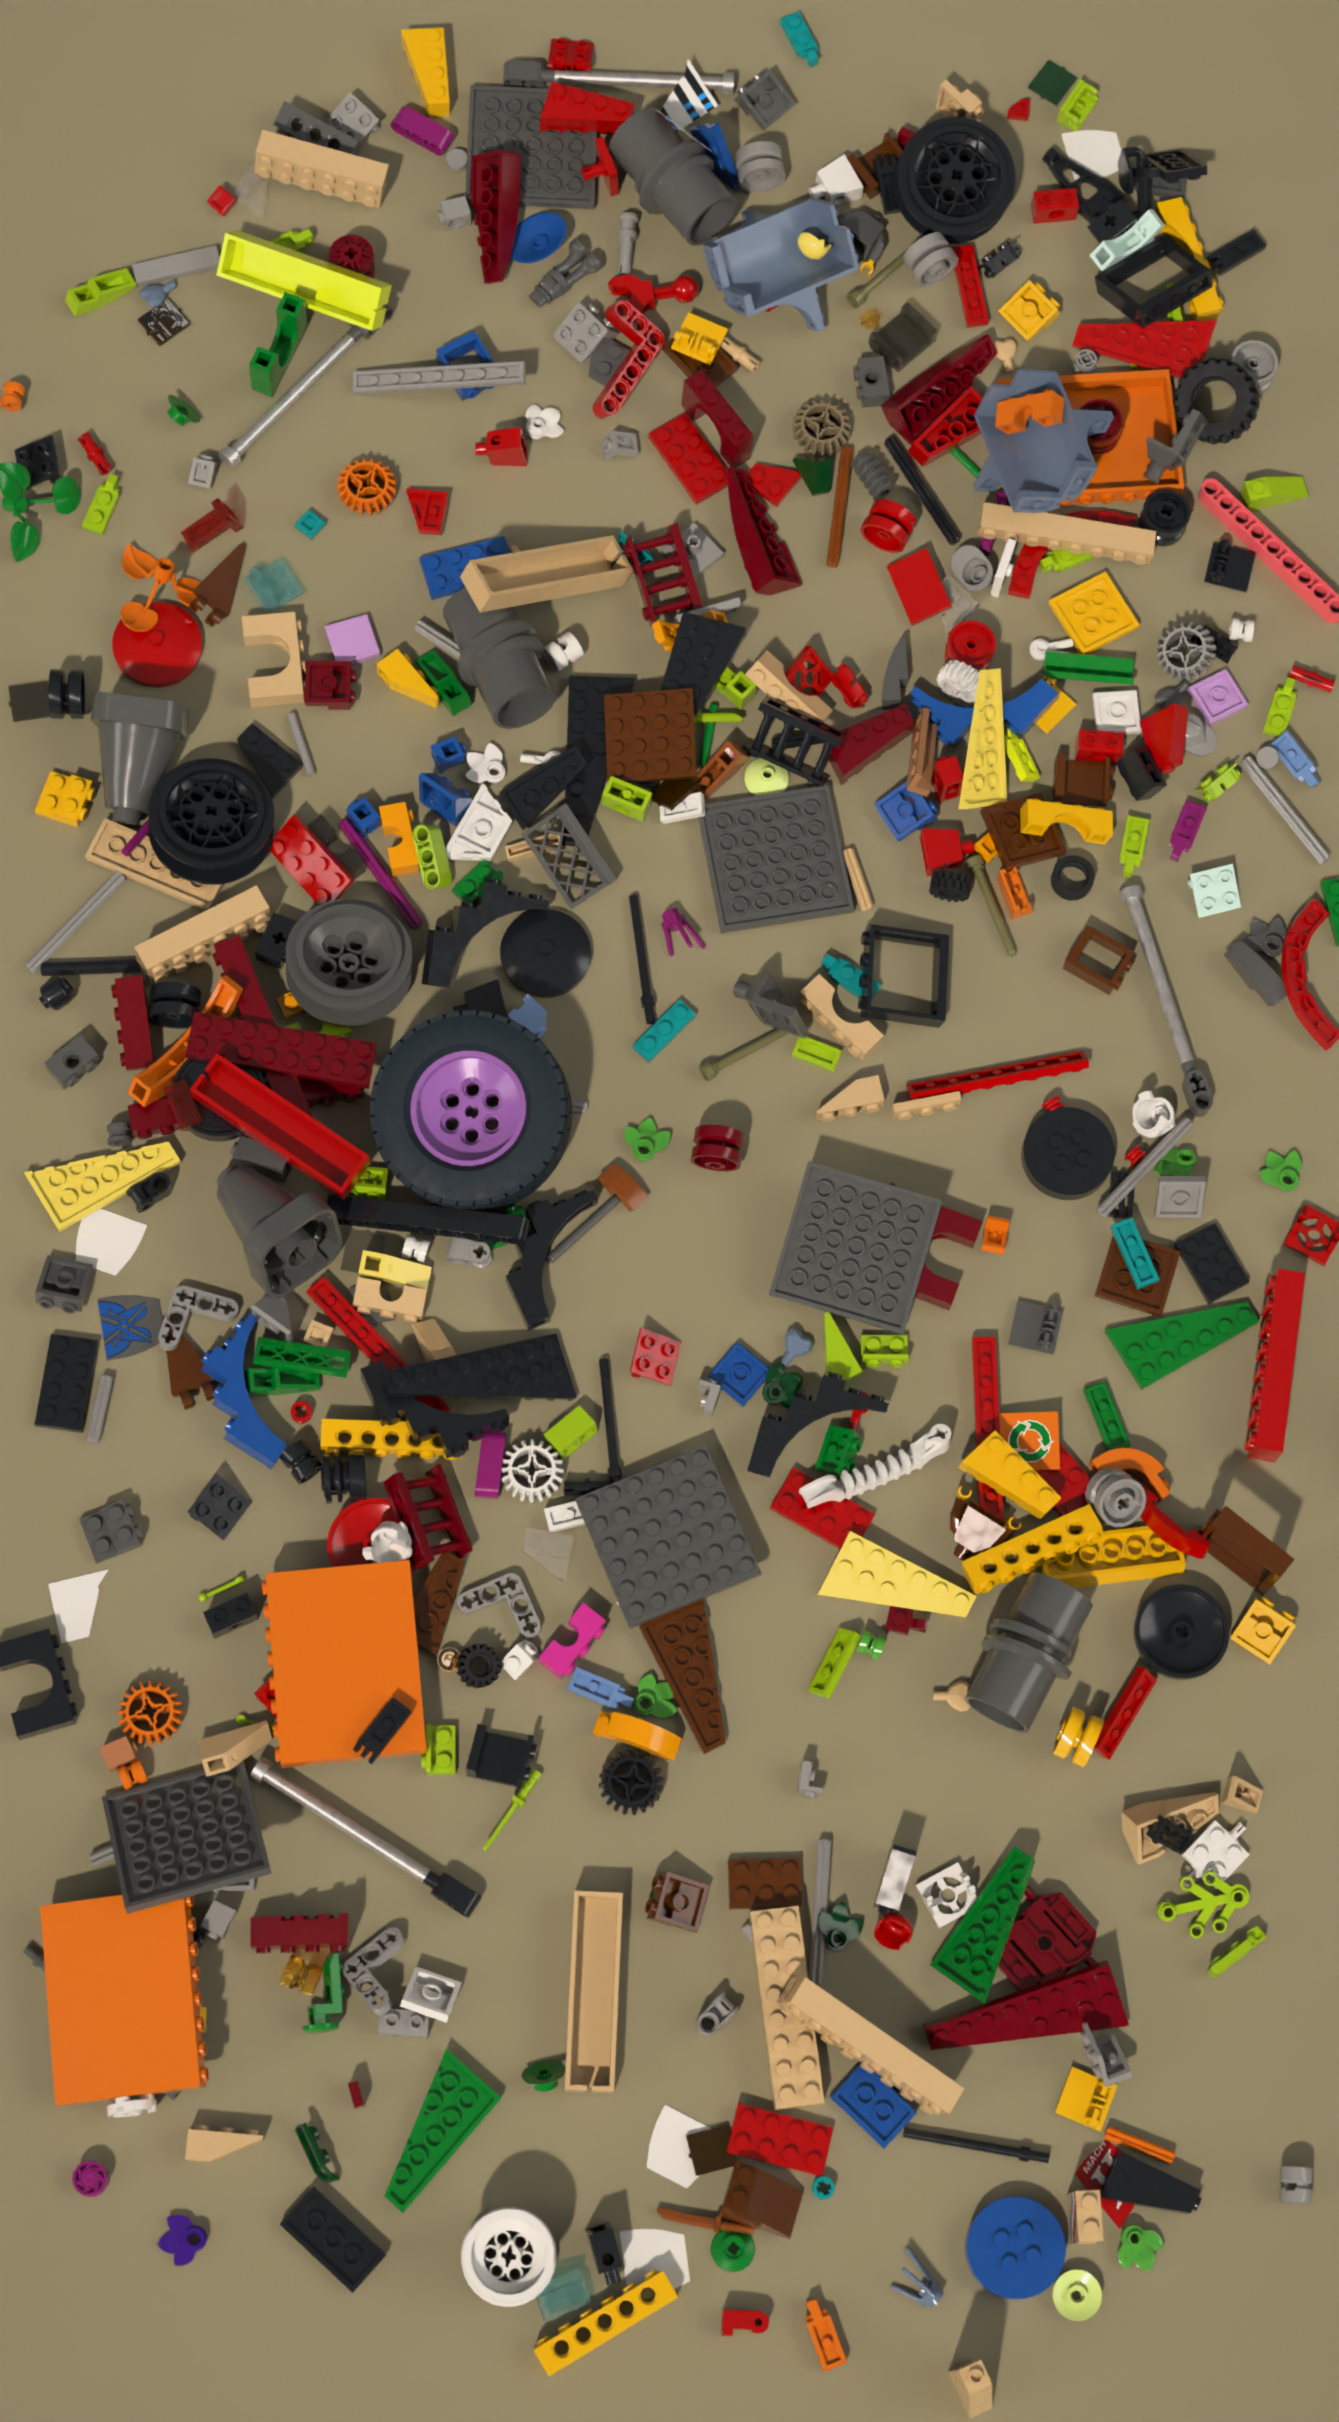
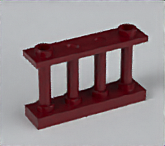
M678 523L669 525L667 533L661 537L633 544L631 536L626 538L623 545L626 558H630L644 604L642 614L644 620L649 621L650 626L657 621L655 616L683 608L691 609V611L703 608ZM666 544L672 546L674 554H671V557L643 565L639 564L637 552ZM672 565L674 567L678 566L680 573L678 578L646 586L643 577L644 573ZM679 586L685 589L686 596H684V599L652 607L649 595Z
M437 1464L425 1473L426 1477L406 1481L403 1473L399 1472L394 1473L383 1482L398 1524L402 1521L408 1528L412 1541L411 1559L415 1570L430 1564L435 1560V1555L454 1551L456 1557L462 1559L473 1551L471 1541L467 1536L441 1464ZM430 1486L434 1499L414 1503L409 1490ZM438 1507L442 1520L422 1525L417 1512ZM446 1529L451 1542L430 1546L426 1534Z

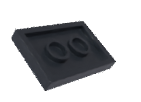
M1215 1223L1175 1243L1174 1247L1176 1250L1181 1251L1180 1257L1208 1305L1249 1284L1248 1278Z

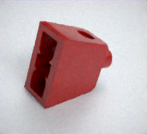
M521 427L488 431L487 442L475 443L476 456L488 455L491 465L527 466V444Z
M921 829L919 838L927 877L932 876V873L936 870L943 869L946 871V869L953 870L961 867L963 855L974 853L973 841H960L958 830Z

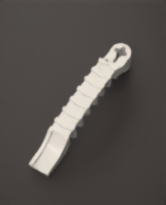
M937 1424L924 1436L910 1444L908 1452L901 1449L898 1451L897 1457H893L891 1454L887 1455L885 1462L882 1463L880 1460H876L874 1467H870L868 1464L864 1465L862 1472L854 1468L850 1475L844 1470L839 1481L836 1480L834 1475H826L800 1488L799 1493L804 1498L809 1509L827 1501L841 1502L846 1498L848 1500L851 1499L854 1495H861L869 1489L874 1490L875 1487L881 1484L886 1485L888 1481L897 1480L900 1476L908 1475L915 1469H922V1466L929 1460L947 1452L950 1447L951 1430L944 1424Z

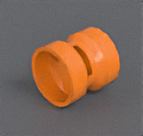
M7 381L3 385L4 395L0 398V406L8 411H20L22 406L21 398L25 394V387L20 383Z
M140 1759L132 1761L129 1766L122 1765L117 1768L125 1790L132 1788L136 1783L142 1784L148 1781ZM128 1770H131V1773H132V1776H133L134 1780L131 1779V1776H130Z

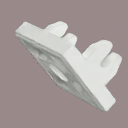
M958 1862L915 1886L938 1929L965 1915L977 1899L976 1889L969 1881L970 1877L963 1872ZM943 1878H954L962 1884L953 1888L947 1886ZM936 1882L940 1891L938 1897L933 1899L930 1894ZM945 1889L952 1890L955 1894L954 1901L950 1903L944 1902L941 1897L942 1891ZM966 1891V1902L960 1909L956 1900L958 1894ZM938 1905L949 1906L953 1913L940 1912Z

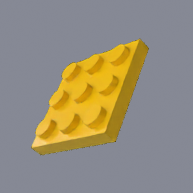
M1106 571L1052 598L1048 602L1069 638H1072L1073 644L1079 653L1090 654L1139 628L1138 621Z

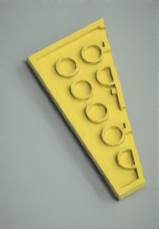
M1001 668L979 671L958 809L985 807L1007 801Z
M168 1141L141 1147V1149L133 1151H121L114 1155H102L69 1162L67 1165L58 1167H46L44 1170L27 1171L24 1174L58 1231L61 1232L126 1195V1191L133 1185L142 1182L157 1172L164 1173L180 1164L181 1161Z
M849 1531L818 1592V1595L961 1617L967 1616L977 1597L852 1531Z

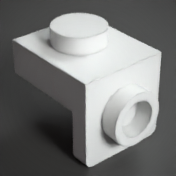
M523 1640L516 1644L501 1660V1666L514 1680H517L534 1662L538 1661L540 1654L533 1643Z

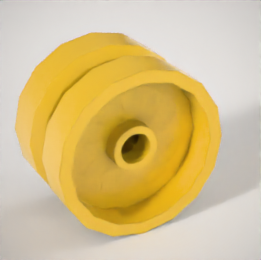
M1073 1706L1060 1727L1052 1754L1064 1759L1069 1755L1072 1747H1074L1071 1757L1072 1763L1084 1768L1097 1742L1104 1719L1092 1715L1083 1727L1085 1712Z

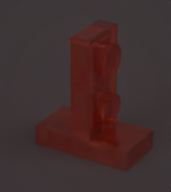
M219 498L211 502L214 507L213 511L181 532L193 552H196L229 528L236 533L243 529L234 511Z

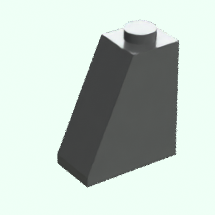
M241 1136L239 1143L235 1142L231 1149L234 1164L250 1166L265 1176L285 1184L292 1165L254 1139Z

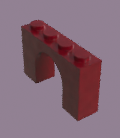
M702 369L685 379L683 383L682 407L693 421H696L705 414L708 415L721 439L720 455L729 466L737 468L748 461L751 456L753 442L752 432Z
M941 1206L931 1242L937 1239H948L973 1248L983 1221ZM924 1263L914 1298L950 1310L959 1283L932 1273Z

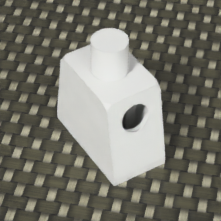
M844 154L820 169L816 174V186L809 188L811 198L819 199L824 197L826 202L833 203L835 206L861 199L864 187Z

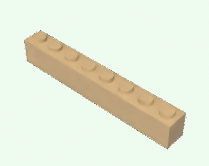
M983 502L980 509L977 535L983 536L985 539L997 538L1003 539L1006 542L1009 539H1013L1016 542L1026 543V545L1031 547L1044 546L1050 550H1069L1073 554L1086 553L1097 558L1103 556L1110 557L1115 561H1133L1138 565L1150 563L1154 556L1156 531L1046 512H1013L1010 506Z

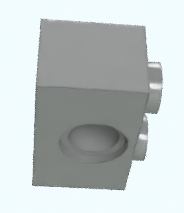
M390 2009L387 2013L379 2016V2036L428 2039L429 2016L412 2010Z

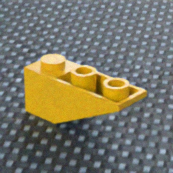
M396 649L376 664L377 674L390 689L432 707H439L440 695L434 686L430 687L425 682L426 678L419 669L417 671L414 669L412 661L407 654H402Z

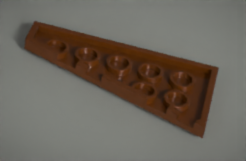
M702 1599L640 1625L639 1629L701 1751L705 1755L725 1745L726 1742L704 1600Z

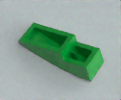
M434 649L415 660L430 686H434L438 691L439 699L452 716L472 706L469 694Z
M272 1367L271 1369L249 1368L244 1372L245 1386L249 1396L283 1395L320 1390V1378L317 1373Z

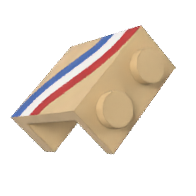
M1100 2190L1074 2191L1067 2194L1071 2245L1096 2244V2242L1104 2241Z

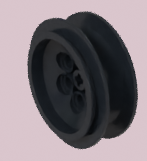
M949 117L927 124L911 137L898 160L893 185L898 208L911 227L923 236L934 232H941L949 244H958L983 236L999 222L1012 199L1016 176L1011 153L999 135L978 121L961 117ZM959 155H966L969 158V161L962 162L959 158ZM938 157H945L948 164L943 165L939 163ZM972 172H979L982 175V179H975L972 176ZM935 176L939 179L940 183L933 184L929 178ZM959 176L960 179L953 180L952 177ZM964 192H971L974 195V198L967 199L964 196ZM950 194L953 201H945L942 195Z
M214 758L186 762L169 771L158 782L150 797L148 832L152 849L159 861L168 870L185 880L207 885L225 884L239 880L253 872L264 861L270 851L274 833L273 800L261 779L242 765ZM236 812V813H238V814H237V815H232V814H230V813Z

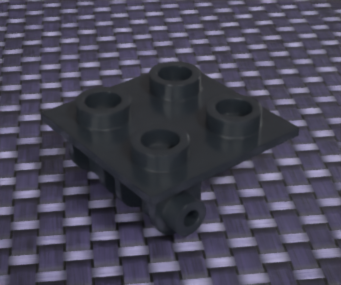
M53 435L14 450L16 463L23 465L30 474V485L28 487L46 480L54 484L61 477L58 470L59 464L57 462L58 458L56 456Z
M1222 539L1219 543L1213 542L1204 582L1247 593L1256 553L1231 547L1230 541L1227 539Z
M215 1474L187 1512L192 1519L201 1522L218 1537L225 1540L252 1502Z

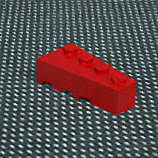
M551 82L540 116V132L558 130V132L567 133V130L580 131V133L585 134L592 131L599 132L600 134L614 135L619 126L634 114V103Z
M970 386L912 443L908 453L924 467L949 453L954 448H958L979 436L981 432L974 414L983 397Z

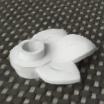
M533 404L527 409L525 428L528 436L532 439H540L543 436L556 438L564 433V429L557 425L561 417L558 409L549 407L542 410L537 404Z
M489 743L484 754L468 752L467 764L471 769L465 776L474 783H483L485 781L498 783L502 781L505 777V768L501 764L503 758L501 751L494 744ZM495 770L498 774L494 776L490 772Z

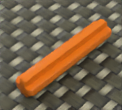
M1108 2126L1105 2131L1104 2138L1167 2164H1171L1174 2160L1175 2152L1173 2150L1112 2126Z

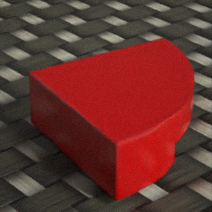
M1021 99L1011 106L1008 110L1007 119L1028 121L1030 99Z

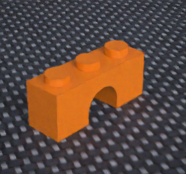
M1044 390L1042 393L1025 394L1024 397H1011L1005 401L997 402L995 427L1007 435L1026 431V423L1031 415L1032 420L1043 427L1063 423L1064 398L1054 390Z

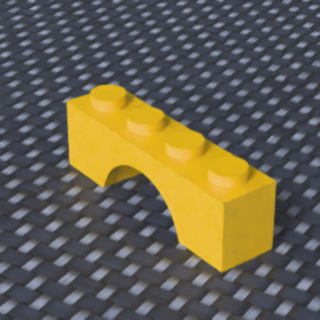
M1037 798L1027 799L1020 808V831L1024 834L1042 836L1051 824L1065 823L1074 827L1081 834L1084 842L1106 845L1113 836V811L1099 807L1087 808L1079 804L1066 805L1058 801L1046 802Z

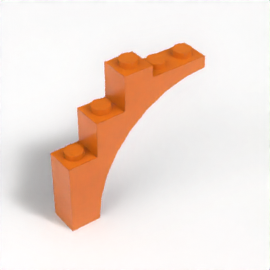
M227 975L221 977L201 1013L231 1018L243 988ZM191 1026L160 1059L134 1076L127 1094L143 1107L172 1093L176 1073L188 1059L185 1054Z

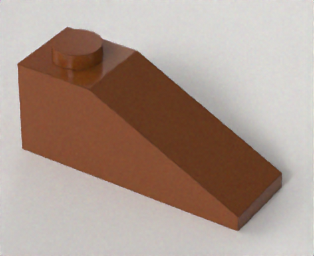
M727 741L698 772L697 778L692 779L698 782L699 787L691 794L701 792L704 794L705 801L733 777L751 757L736 742Z

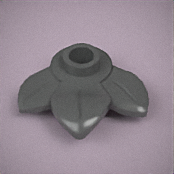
M1279 917L1275 918L1269 926L1253 919L1250 924L1251 936L1246 937L1244 943L1254 952H1263L1268 957L1279 956L1283 948L1282 940L1286 935V929ZM1272 944L1275 946L1276 949L1271 950L1269 949L1268 945Z

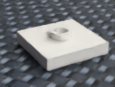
M1007 540L990 593L991 596L998 598L1005 576L1010 577L1014 565L1010 562L1016 540Z
M1137 690L1092 693L1096 731L1121 732L1124 735L1141 734Z

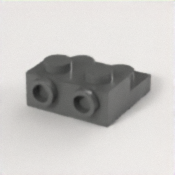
M768 70L765 74L760 71L751 79L754 83L749 87L747 84L741 87L736 92L739 96L734 99L747 116L751 115L763 131L796 104L771 70Z
M47 1255L35 1291V1303H39L45 1309H51L53 1306L59 1307L69 1314H73L75 1311L82 1312L87 1296L88 1284L93 1272V1264Z
M123 1499L79 1519L96 1564L141 1547L139 1539H142L143 1536L139 1526H133L131 1518L135 1516L130 1503L125 1505Z

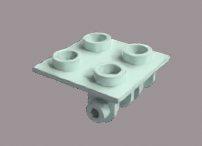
M1233 864L1189 874L1188 886L1193 890L1198 918L1241 908Z

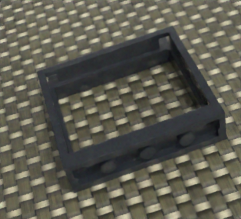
M1164 235L1095 276L1097 293L1141 328L1147 327L1213 287L1210 269ZM1165 256L1190 274L1141 305L1116 286Z
M870 924L865 932H862L861 936L864 952H862L860 957V966H863V973L859 978V987L862 988V993L858 999V1009H861L860 1017L939 1028L946 1021L949 935ZM874 939L934 948L931 1014L871 1006Z

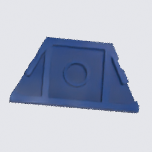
M716 122L712 126L709 123L704 125L698 124L690 129L691 135L706 146L705 155L713 160L714 169L712 172L730 188L737 191L740 188L738 174L719 123Z

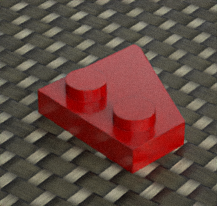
M407 488L406 492L420 534L442 536L449 500L448 492Z

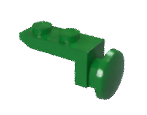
M339 1953L326 1957L323 1965L325 2004H314L312 2007H308L309 2025L302 2026L304 2032L326 2033L339 2028V2023H330V2016L343 2013L342 1999L344 1998V1986L340 1982L343 1965L342 1961L339 1960Z

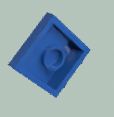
M907 782L874 804L899 842L917 829L920 831L938 819L935 814L938 809L933 801L927 802L924 796L907 791Z

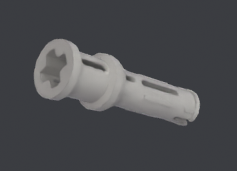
M622 213L619 217L621 229L618 232L620 249L617 276L631 274L633 242L637 239L635 228L639 218L634 213Z

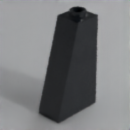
M1122 2151L1116 2152L1100 2189L1101 2200L1182 2214H1190L1192 2210L1196 2211L1202 2199L1199 2197L1201 2190Z

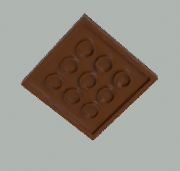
M693 688L604 695L607 783L611 776L627 783L697 778Z

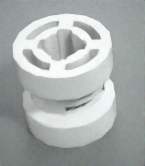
M1232 618L1229 627V640L1242 639L1244 642H1251L1254 633V620H1246L1244 622L1238 618Z
M408 1235L403 1247L402 1257L407 1259L412 1257L418 1262L425 1263L431 1241L425 1239L420 1241L415 1236Z

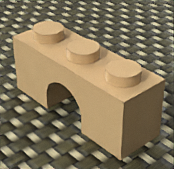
M358 1277L353 1300V1308H356L358 1313L370 1315L371 1311L379 1312L381 1317L393 1319L394 1316L403 1317V1321L411 1323L423 1320L428 1294L427 1289L404 1285L403 1293L398 1300L387 1301L380 1295L381 1281Z

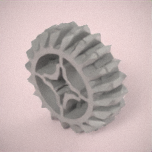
M1185 621L1181 622V628L1173 624L1174 631L1171 632L1169 629H1166L1165 632L1168 636H1160L1164 643L1157 644V648L1162 650L1156 654L1158 658H1162L1158 664L1165 666L1163 671L1165 673L1170 672L1169 676L1173 679L1177 676L1179 681H1183L1186 676V679L1191 681L1193 674L1199 679L1200 671L1204 674L1207 673V670L1204 668L1206 665L1209 667L1213 666L1209 658H1216V655L1211 652L1217 649L1214 644H1211L1215 639L1213 636H1209L1210 631L1208 629L1203 630L1201 624L1195 627L1193 621L1189 623L1188 627ZM1188 635L1199 637L1202 645L1191 644ZM1180 638L1179 644L1171 648L1174 642ZM1188 647L1190 652L1185 656L1182 652ZM1201 655L1200 659L1193 665L1194 658ZM1170 657L1181 658L1184 668L1174 666Z

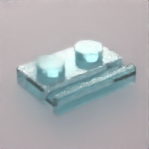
M580 2268L551 2278L544 2290L536 2296L544 2321H549L592 2303Z

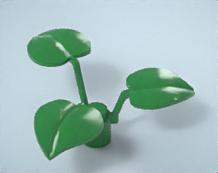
M0 463V490L4 496L2 499L3 509L13 512L14 517H18L23 521L16 522L10 534L11 549L15 562H20L32 555L37 550L40 542L38 529L34 525H28V520L20 513L27 510L28 503L54 502L58 513L69 514L73 512L81 500V488L74 479L66 476L58 478L52 487L54 497L52 499H26L23 495H25L24 489L30 485L28 470L18 463Z

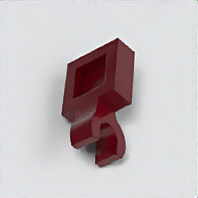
M890 1606L885 1630L908 1636L909 1629L925 1633L928 1621L912 1618L913 1611Z

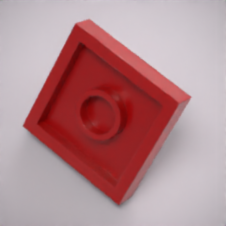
M603 137L595 139L597 163L580 168L582 177H584V182L603 176L610 196L613 197L619 194L618 174Z

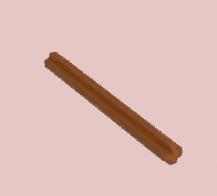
M843 446L840 453L826 562L828 567L834 568L839 563L850 464L853 453L852 447Z

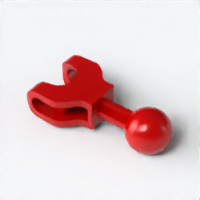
M631 274L614 277L608 282L611 294L628 297L630 299L629 303L643 315L647 311L655 309V301L675 298L678 302L689 303L697 297L699 292L697 281L689 275L678 276L672 285L652 288L651 280L642 281ZM617 308V312H618V314L621 316V312H620V310Z

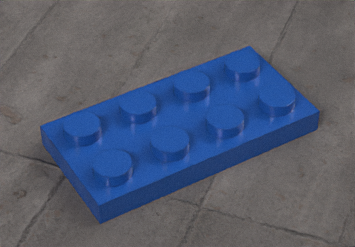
M501 536L419 557L431 600L454 595L465 587L460 576L470 560L510 553L505 537Z

